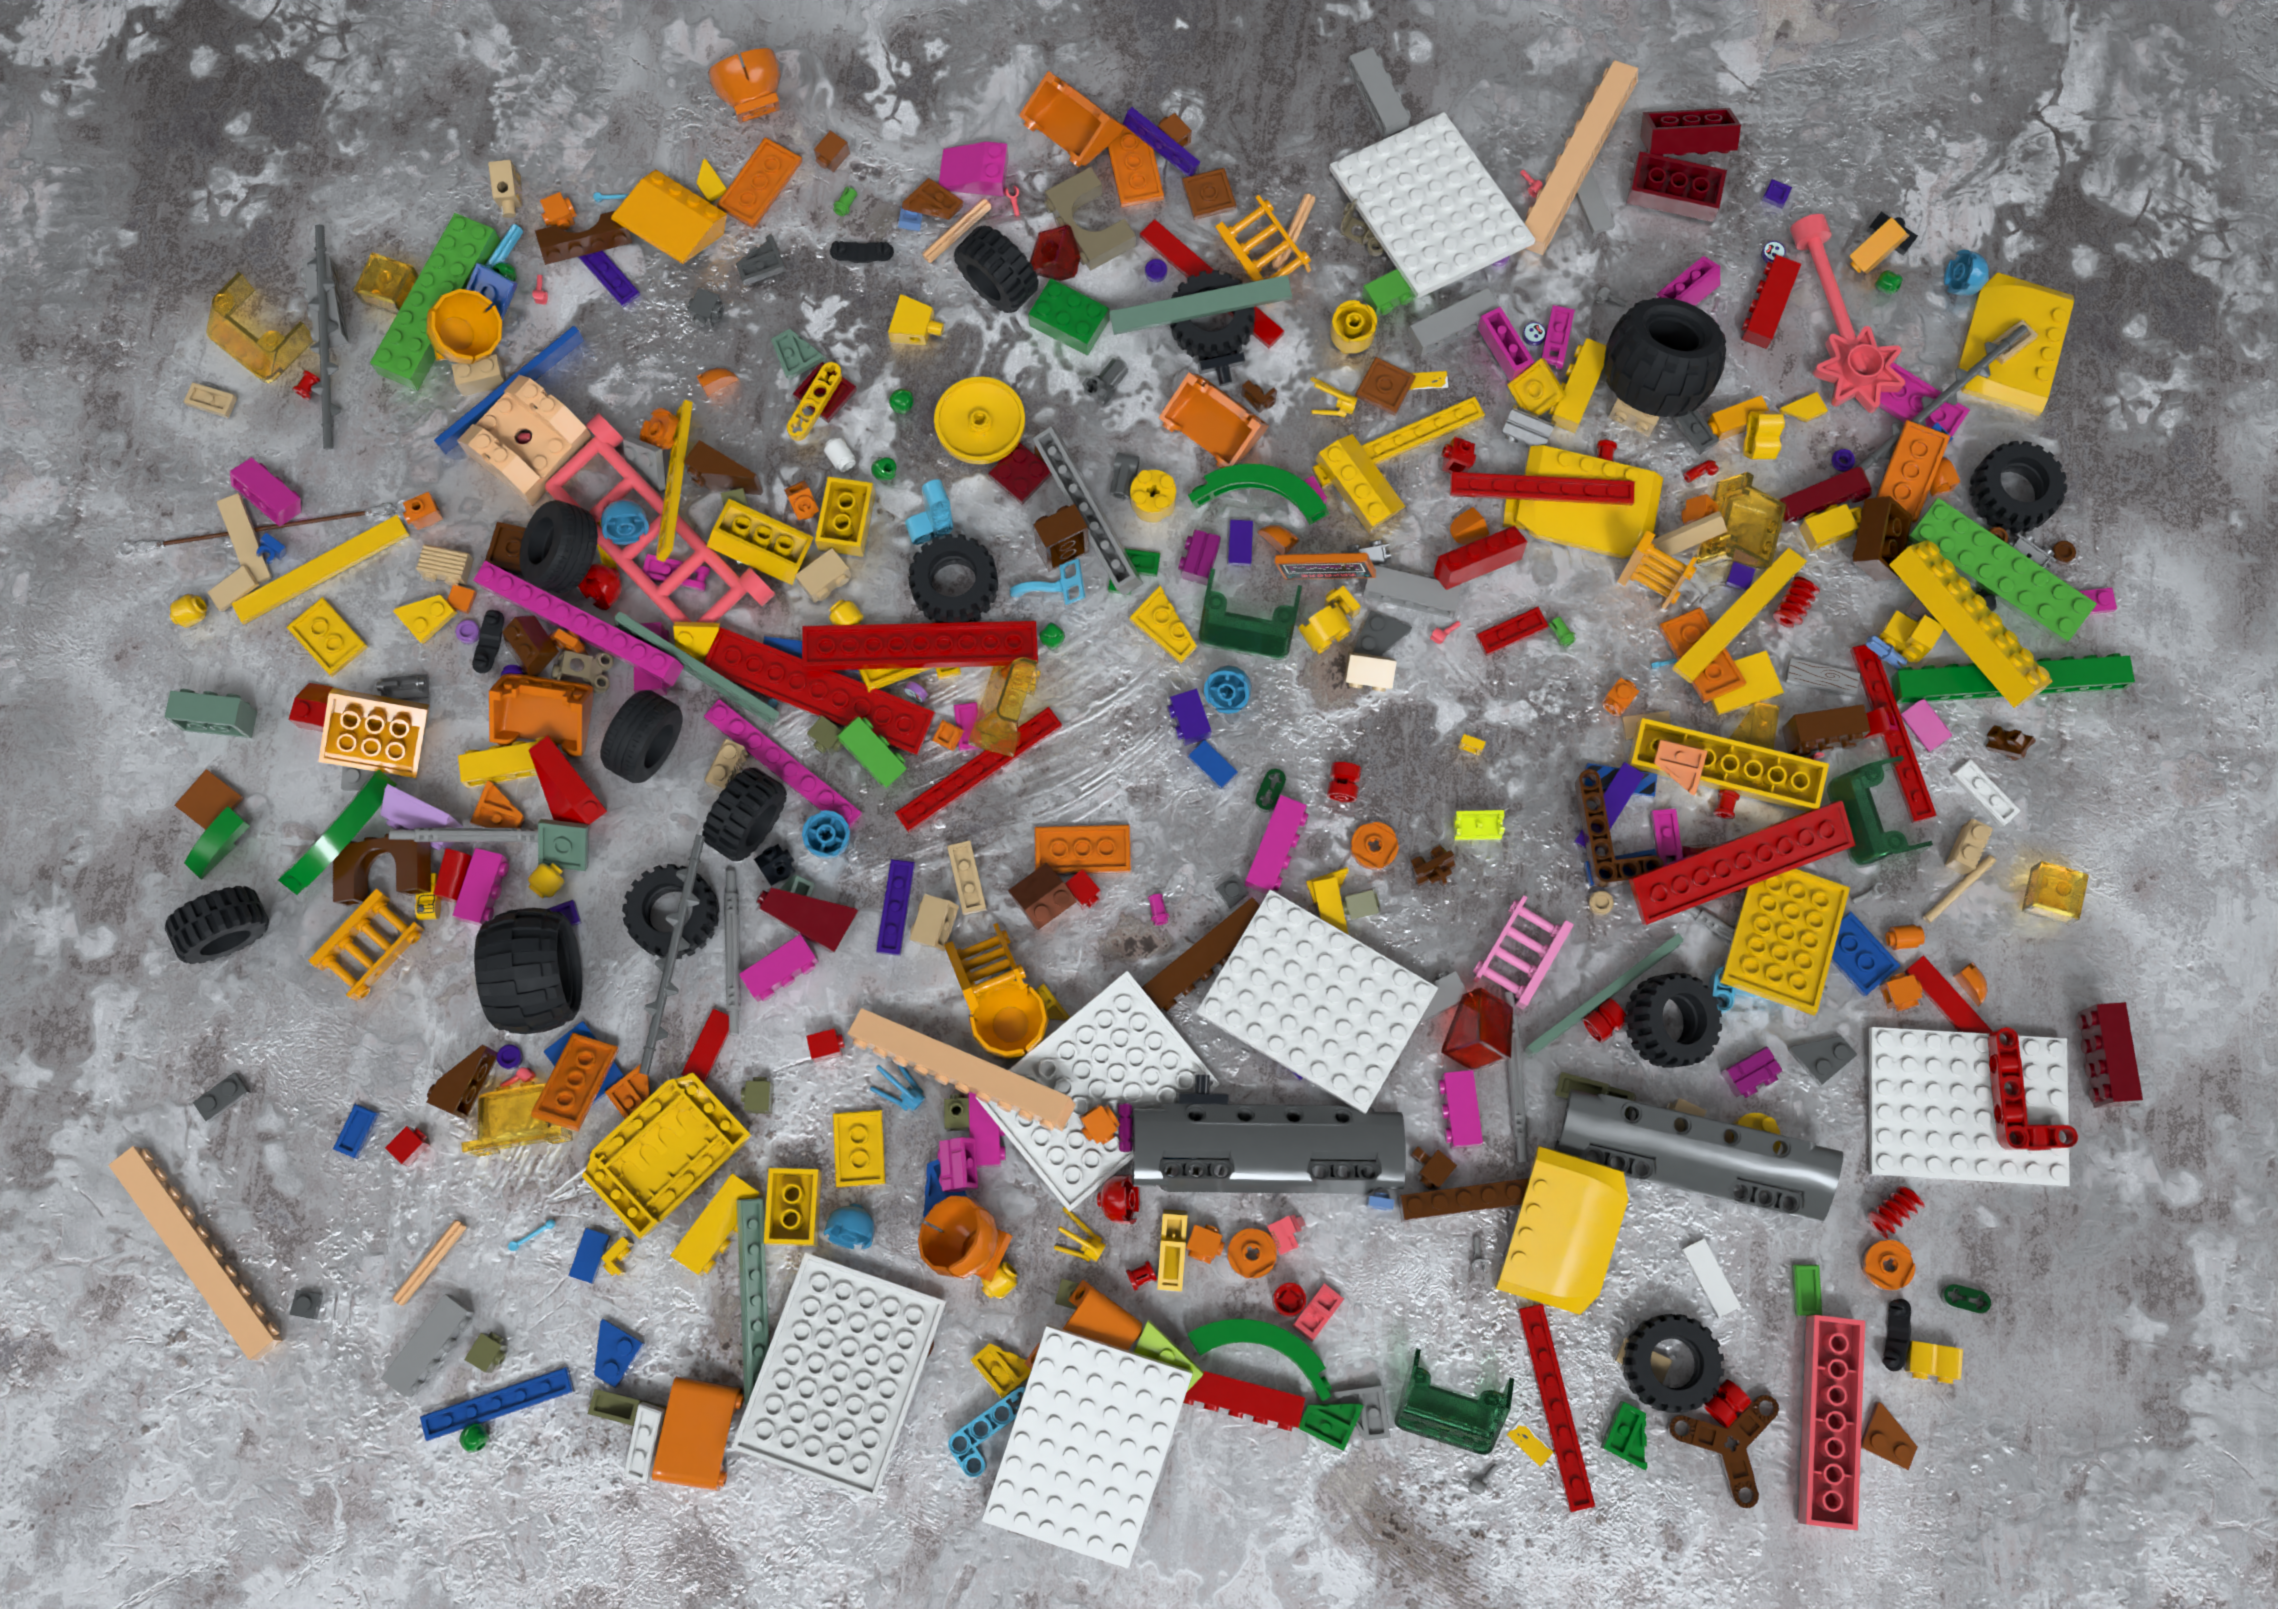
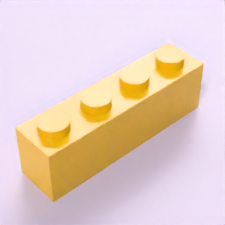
M1586 338L1584 345H1578L1574 354L1577 361L1575 364L1570 363L1565 375L1569 377L1567 384L1564 382L1561 384L1566 397L1551 407L1549 412L1550 415H1553L1551 420L1556 422L1555 426L1572 433L1576 432L1604 367L1606 345Z
M545 737L537 738L534 742L529 743L524 741L514 742L512 746L506 747L495 745L484 751L468 750L465 754L458 755L461 783L467 788L486 785L487 781L494 784L538 776L529 749Z

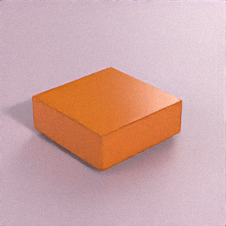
M453 585L447 601L455 610L469 614L477 593L475 590Z
M942 720L932 741L954 751L964 730Z

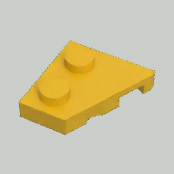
M436 595L393 610L422 644H425L458 613L442 595Z
M675 622L673 625L675 647L703 663L719 631L720 623Z
M990 1343L970 1359L972 1365L1001 1400L1026 1380L1031 1372V1369L1024 1364L1025 1359L1011 1352H1006Z

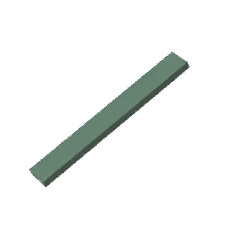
M1288 275L1112 310L1109 313L1113 333L1117 335L1292 299V292Z
M619 611L615 616V627L674 657L684 666L683 670L771 726H774L778 721L779 712L622 612Z
M1677 933L1529 1044L1524 1050L1529 1057L1534 1056L1586 1015L1598 1008L1604 1001L1614 996L1683 943L1684 939Z
M763 1198L736 1200L745 1405H748L769 1349Z

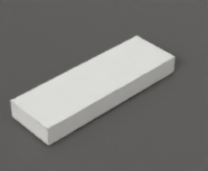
M1971 759L1951 775L2001 828L2021 811Z
M1705 1238L1681 1249L1717 1318L1741 1307Z
M641 1402L638 1405L624 1471L625 1477L645 1484L650 1481L665 1409L645 1402Z

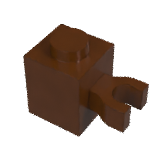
M1417 1147L1410 1155L1423 1166L1417 1175L1421 1178L1419 1182L1429 1190L1432 1188L1438 1190L1457 1167L1452 1160L1439 1150L1430 1157L1420 1147Z

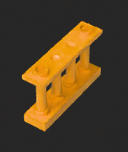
M1260 195L1255 197L1260 207L1232 227L1231 225L1226 227L1222 221L1215 226L1218 234L1253 282L1289 275L1301 265L1307 273L1311 271L1309 265L1311 259L1305 250L1300 252L1273 215L1272 211L1274 208L1267 199L1263 201ZM1265 214L1272 224L1246 243L1238 244L1235 239L1238 237L1237 234ZM1278 231L1284 241L1257 261L1255 259L1251 261L1247 256L1250 254L1249 251ZM1290 248L1297 258L1269 278L1267 276L1263 278L1259 273L1262 271L1261 268Z
M1647 530L1617 582L1623 586H1626L1629 579L1640 582L1667 598L1662 605V608L1666 609L1669 603L1674 605L1681 594L1678 589L1684 580L1690 581L1697 568L1693 565L1698 558L1693 556L1689 564L1685 565L1655 548V544L1651 543L1655 534Z
M377 888L308 960L314 967L322 971L325 968L331 969L351 987L346 995L356 1002L369 994L370 987L410 945L415 944L421 938V933L425 930L415 922L409 927L387 907V903L391 899ZM376 914H381L402 933L393 945L370 925V921ZM359 932H364L385 951L376 963L353 943V939ZM342 950H347L368 969L359 981L336 961V957Z
M998 923L993 924L997 936L965 949H956L953 941L944 944L970 1011L979 1007L976 998L980 996V993L1016 979L1020 989H1025L1022 979L1026 978L1021 964L1016 965L1007 945L1011 943L1006 930H1000ZM1000 944L1002 946L1000 948L987 952L968 961L965 960L968 957H971L975 954H978ZM1003 956H1006V959L981 968L972 973L970 972V970L976 967H979L981 965L999 959ZM1011 967L1012 969L1001 975H998L981 983L975 984L976 981L993 975L995 973H998L1000 971H1003L1007 968Z

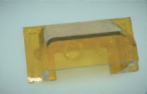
M1749 472L1718 481L1713 501L1718 505V511H1720L1727 532L1701 543L1696 564L1704 568L1730 560L1758 569L1771 567L1774 553L1777 549L1779 533L1782 529L1786 504L1753 487L1754 475Z
M1018 658L1007 666L993 667L968 740L969 745L1014 757L1020 739L1018 720L1027 694L1034 696L1041 676V672L1037 671V661Z
M523 1082L520 1083V1087L512 1089L510 1086L496 1087L494 1092L483 1093L478 1096L477 1140L462 1142V1153L478 1158L500 1154L502 1149L537 1143L553 1145L573 1141V1133L565 1127L531 1116V1112L546 1083Z

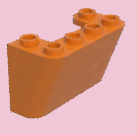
M1085 1280L1080 1282L1068 1300L1077 1309L1067 1321L1063 1330L1125 1350H1129L1134 1341L1142 1334V1322ZM1085 1290L1083 1296L1079 1299L1080 1294ZM1040 1343L1037 1344L1024 1363L1030 1369H1032Z

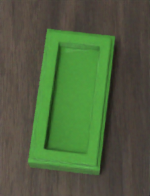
M1792 1265L1795 1316H1823L1819 1265Z

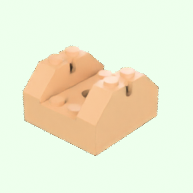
M519 375L504 390L505 394L475 425L472 424L457 441L467 455L526 502L534 506L547 492L545 489L546 482L593 438L587 427L563 403L551 394L548 395L544 388L531 378ZM523 429L532 432V439L527 444H518L516 442L518 435L522 433Z

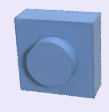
M901 206L898 228L920 231L923 214L904 210Z
M1374 1192V1196L1368 1197L1366 1207L1391 1212L1394 1207V1199H1389V1194Z

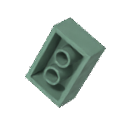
M182 688L180 691L170 690L164 718L182 731L252 738L257 711L250 706V703L243 701L241 696L236 694L218 696L217 693L211 691H203V694H199L193 690Z

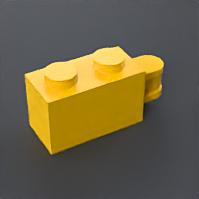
M1835 504L1825 509V512L1821 514L1815 512L1806 516L1799 530L1809 550L1812 552L1851 537L1859 528L1858 526H1860L1861 506L1849 510L1847 504L1839 507Z

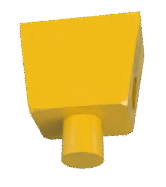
M900 294L888 330L889 339L893 343L926 345L930 334L942 336L944 323L934 321L935 315L932 307Z

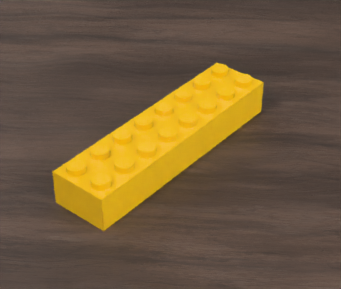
M1926 540L1911 545L1889 564L2013 708L2033 699L2053 682L2050 679L2049 672L2035 662L2033 654L2021 646L2017 636L2012 631L2007 630L2002 624L2001 618L1996 613L1991 612L1986 606L1984 598L1970 588L1969 581L1961 577L1955 571L1953 563L1939 553L1940 550L1936 544Z
M1641 718L1637 722L1627 763L1637 770L1671 778L1653 762L1659 739L1708 751L1698 784L1700 786L1716 790H1731L1740 796L1805 812L1819 809L1829 767L1828 763L1646 718Z

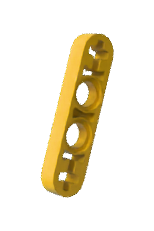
M828 362L822 366L788 421L787 432L791 439L801 441L808 436L841 382L842 371L837 363ZM835 370L836 376L831 375L828 379L827 372L831 373ZM817 388H825L826 394L824 396L817 397L814 395ZM807 406H813L815 412L807 416L803 414V409ZM801 424L802 431L794 433L793 428H798Z

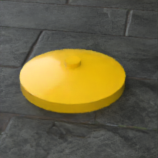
M970 377L949 387L939 399L934 414L935 431L943 448L956 459L970 464L993 463L1009 455L1021 441L1025 430L1024 407L1016 392L1004 382L990 377Z

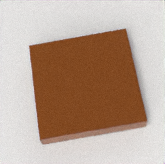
M1225 168L1182 178V184L1194 220L1236 210L1237 205Z
M1375 357L1355 397L1396 416L1416 376Z
M206 769L174 806L206 830L227 806L234 810L244 798Z

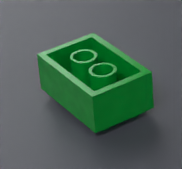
M1051 278L1028 314L1030 327L1087 356L1110 321L1108 307Z

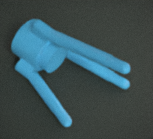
M877 1065L876 1069L902 1092L900 1098L903 1101L873 1086L870 1090L899 1105L905 1111L910 1109L914 1112L926 1098L922 1094L924 1091L916 1084L904 1067L898 1065V1068L912 1088L909 1086L906 1089L884 1068Z

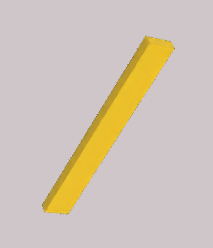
M1474 396L1361 446L1374 464L1378 465L1483 419L1485 414ZM1318 464L1312 467V471L1322 489L1332 485V482Z
M686 399L676 411L679 422L673 436L674 444L671 447L656 560L665 562L673 551L684 470L683 461L686 456L693 404L692 401Z
M395 515L231 604L241 623L245 625L410 535L400 517Z
M1788 548L1673 666L1672 670L1691 684L1806 565L1807 560Z

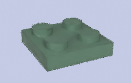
M540 819L538 822V865L545 863L550 866L553 863L558 868L586 871L588 868V824Z

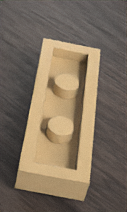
M971 841L947 846L963 916L987 910Z

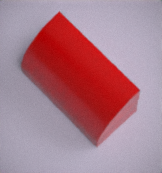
M445 849L433 895L442 901L457 903L472 859L471 855L452 849Z

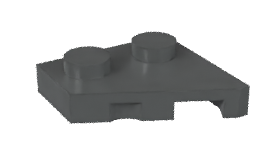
M772 234L766 237L767 241L759 248L755 246L746 257H743L736 263L744 286L786 271Z
M1370 611L1353 652L1382 656L1384 652L1395 646L1405 635L1407 636L1411 632L1412 627Z
M1842 1036L1801 1044L1788 1049L1791 1055L1819 1086L1823 1085L1858 1055Z

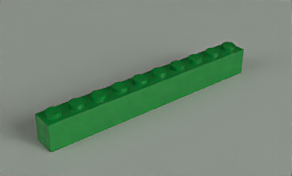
M2120 653L2109 654L2106 657L2088 655L2083 657V659L2067 656L2060 660L2042 658L2036 662L2049 672L2050 679L2053 681L2038 695L2127 689L2135 683L2130 655L2121 656ZM1975 663L1960 667L1959 664H1949L1944 666V668L1928 665L1914 670L1912 667H1903L1898 669L1891 677L1893 695L1897 704L1917 703L1921 699H1925L1927 702L2004 697Z

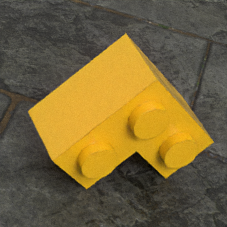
M1896 610L1888 619L1878 637L1886 644L1893 645L1894 650L1907 658V661L1917 664L1932 650L1944 627L1926 615L1916 622Z

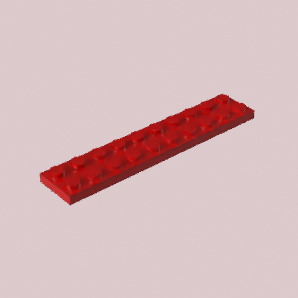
M1036 621L802 626L803 671L1038 665Z
M722 627L719 628L703 663L734 684L817 717L822 715L830 722L845 727L855 717L859 716L861 719L865 717L873 725L871 730L877 737L882 735L890 746L918 756L936 714L932 710L876 688L868 692L866 684L831 670L803 671L802 659Z
M1837 800L1823 805L1819 809L1807 811L1628 879L1641 922L1644 925H1648L1856 845L1843 801Z

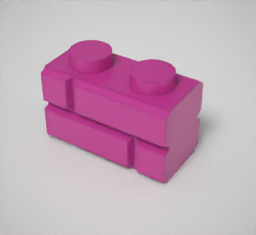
M959 1137L939 1141L937 1156L941 1165L939 1182L942 1186V1191L961 1192L978 1189L975 1139Z

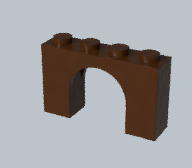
M389 833L385 834L383 838L366 837L361 842L350 841L333 860V902L346 907L362 904L368 898V874L371 866L379 857L391 853L396 864L397 892L408 896L430 893V842L389 839Z

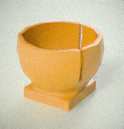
M457 289L437 298L428 310L426 334L434 348L436 361L448 360L467 365L490 357L500 343L502 336V319L496 306L494 305L490 310L486 311L493 303L479 292L465 289Z
M1015 980L980 993V996L976 998L979 1007L971 1010L969 1015L973 1038L987 1053L999 1056L1000 1059L1025 1056L1043 1040L1049 1022L1043 998L1028 984L1024 983L1025 989L1021 990L1018 982Z

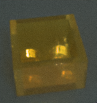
M372 252L353 291L361 303L397 315L419 275L412 265Z
M2044 861L2037 863L2030 870L2021 912L2068 926L2080 920L2089 874Z

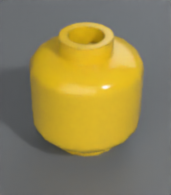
M185 594L170 604L171 620L176 625L184 628H190L206 617L207 605L197 595Z
M842 599L829 609V620L833 625H861L863 613L853 601Z
M541 863L528 877V882L530 883L528 887L542 899L545 896L551 898L564 884V879L560 876L563 871L553 863L550 866Z
M1000 1262L992 1282L981 1278L983 1284L982 1291L989 1298H1005L1018 1283L1017 1271L1008 1262Z

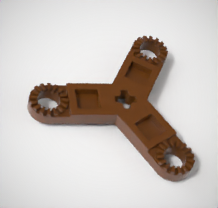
M1769 1395L1756 1397L1744 1412L1737 1416V1419L1729 1428H1723L1683 1415L1671 1418L1668 1423V1432L1674 1440L1720 1454L1731 1497L1737 1506L1747 1509L1754 1507L1758 1503L1759 1492L1746 1448L1779 1414V1404L1776 1399ZM1762 1401H1768L1771 1404L1772 1410L1767 1416L1760 1412L1759 1405ZM1678 1421H1684L1688 1426V1431L1684 1436L1678 1435L1674 1427ZM1729 1436L1731 1440L1737 1441V1445L1733 1446V1451L1725 1447L1724 1444L1728 1442ZM1742 1488H1748L1751 1491L1752 1497L1747 1503L1742 1502L1738 1494Z

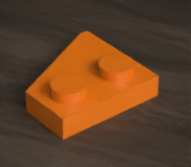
M557 629L550 633L549 637L552 642L563 651L566 650L589 656L584 649L585 644L579 641L580 637L572 631L564 632Z
M1659 739L1653 762L1690 794L1696 795L1708 751Z
M487 781L470 823L481 828H521L525 817L492 782Z
M641 1064L605 1091V1094L624 1119L651 1096L648 1075L639 1073Z

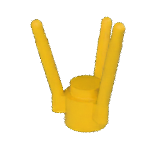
M1314 377L1310 378L1315 383L1314 387L1337 397L1336 407L1340 408L1339 411L1311 410L1312 414L1335 415L1345 418L1346 413L1352 415L1357 397L1344 393Z
M1063 1207L1062 1210L1092 1239L1087 1237L1084 1240L1059 1226L1058 1230L1083 1245L1080 1250L1084 1253L1055 1245L1054 1249L1082 1258L1088 1263L1090 1259L1097 1262L1106 1246L1101 1242L1102 1238L1092 1232L1074 1213L1069 1212L1066 1207Z

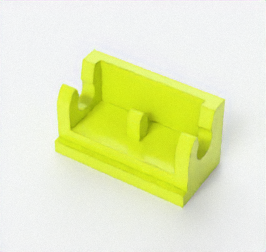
M1504 810L1456 811L1453 817L1454 840H1501L1505 831V827H1503Z

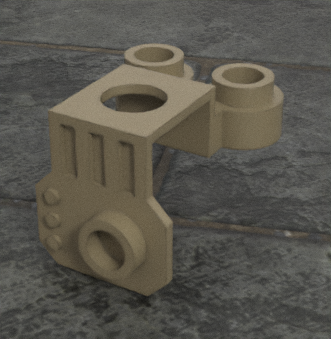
M1355 198L1352 203L1348 202L1344 209L1343 215L1345 216L1342 218L1340 227L1341 235L1363 246L1367 244V251L1370 255L1380 256L1383 254L1384 249L1368 225L1353 217L1358 200ZM1354 226H1361L1364 229V234L1354 236L1351 229ZM1376 246L1379 250H1374L1372 247Z
M565 650L558 656V664H554L551 678L560 680L562 674L584 678V682L590 683L589 685L594 688L595 694H603L610 687V681L602 672H607L611 669L614 659L612 655L606 652L597 654L593 659V656ZM578 658L582 660L584 667L581 671L571 669L570 662L572 659ZM601 658H607L608 664H603ZM597 680H603L605 685L603 687L599 686Z

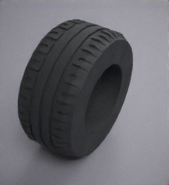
M559 500L546 502L535 511L525 529L519 557L521 572L530 584L557 593H565L573 590L583 581L592 565L598 539L597 525L589 511Z
M652 690L639 691L632 695L616 713L605 733L600 750V758L604 767L631 783H642L650 779L666 761L680 734L683 715L679 706Z

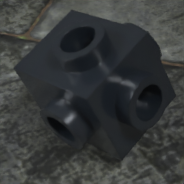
M779 844L765 849L761 855L754 858V861L771 886L787 879L795 872L791 864L795 860L788 849L782 851Z

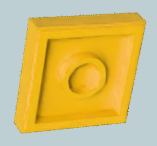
M1540 358L1507 384L1519 407L1540 416L1566 397L1564 390L1545 358Z

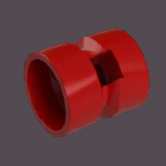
M1348 762L1332 763L1330 778L1333 781L1328 784L1327 797L1339 802H1356L1359 789L1356 783L1360 781L1362 768Z
M1608 998L1598 1006V1012L1593 1010L1582 1019V1022L1591 1036L1602 1044L1613 1036V1030L1619 1031L1627 1025L1624 1021V1016L1627 1015L1618 1003Z
M1288 1282L1282 1284L1275 1290L1272 1296L1274 1309L1284 1317L1297 1315L1306 1305L1305 1291L1296 1283Z
M1726 1379L1717 1391L1718 1394H1712L1714 1397L1702 1405L1719 1424L1729 1428L1737 1419L1736 1413H1743L1752 1401L1739 1386Z

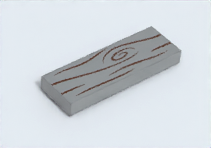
M1791 658L1788 662L1785 682L1855 697L1857 695L1860 673Z

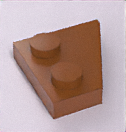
M928 178L902 202V208L950 220L963 208L964 201Z
M1876 1402L1861 1439V1449L1904 1470H1909L1918 1446L1882 1403Z

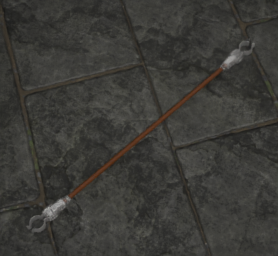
M398 500L395 505L392 503H382L380 506H374L360 512L288 522L280 527L277 524L255 527L254 530L259 532L364 515L389 517L398 512L394 507H397L401 502H405V500ZM222 532L169 541L138 540L134 544L123 542L118 548L123 549L126 544L134 546L135 549H132L129 554H123L129 557L135 551L139 554H146L167 545L229 536V533Z

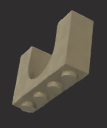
M1091 167L1046 190L1044 201L1047 211L1053 213L1056 217L1055 222L1058 228L1064 230L1067 234L1066 239L1070 247L1076 248L1081 264H1086L1090 271L1136 247V235L1125 218L1101 231L1084 230L1074 221L1073 216L1081 206L1102 195V183Z

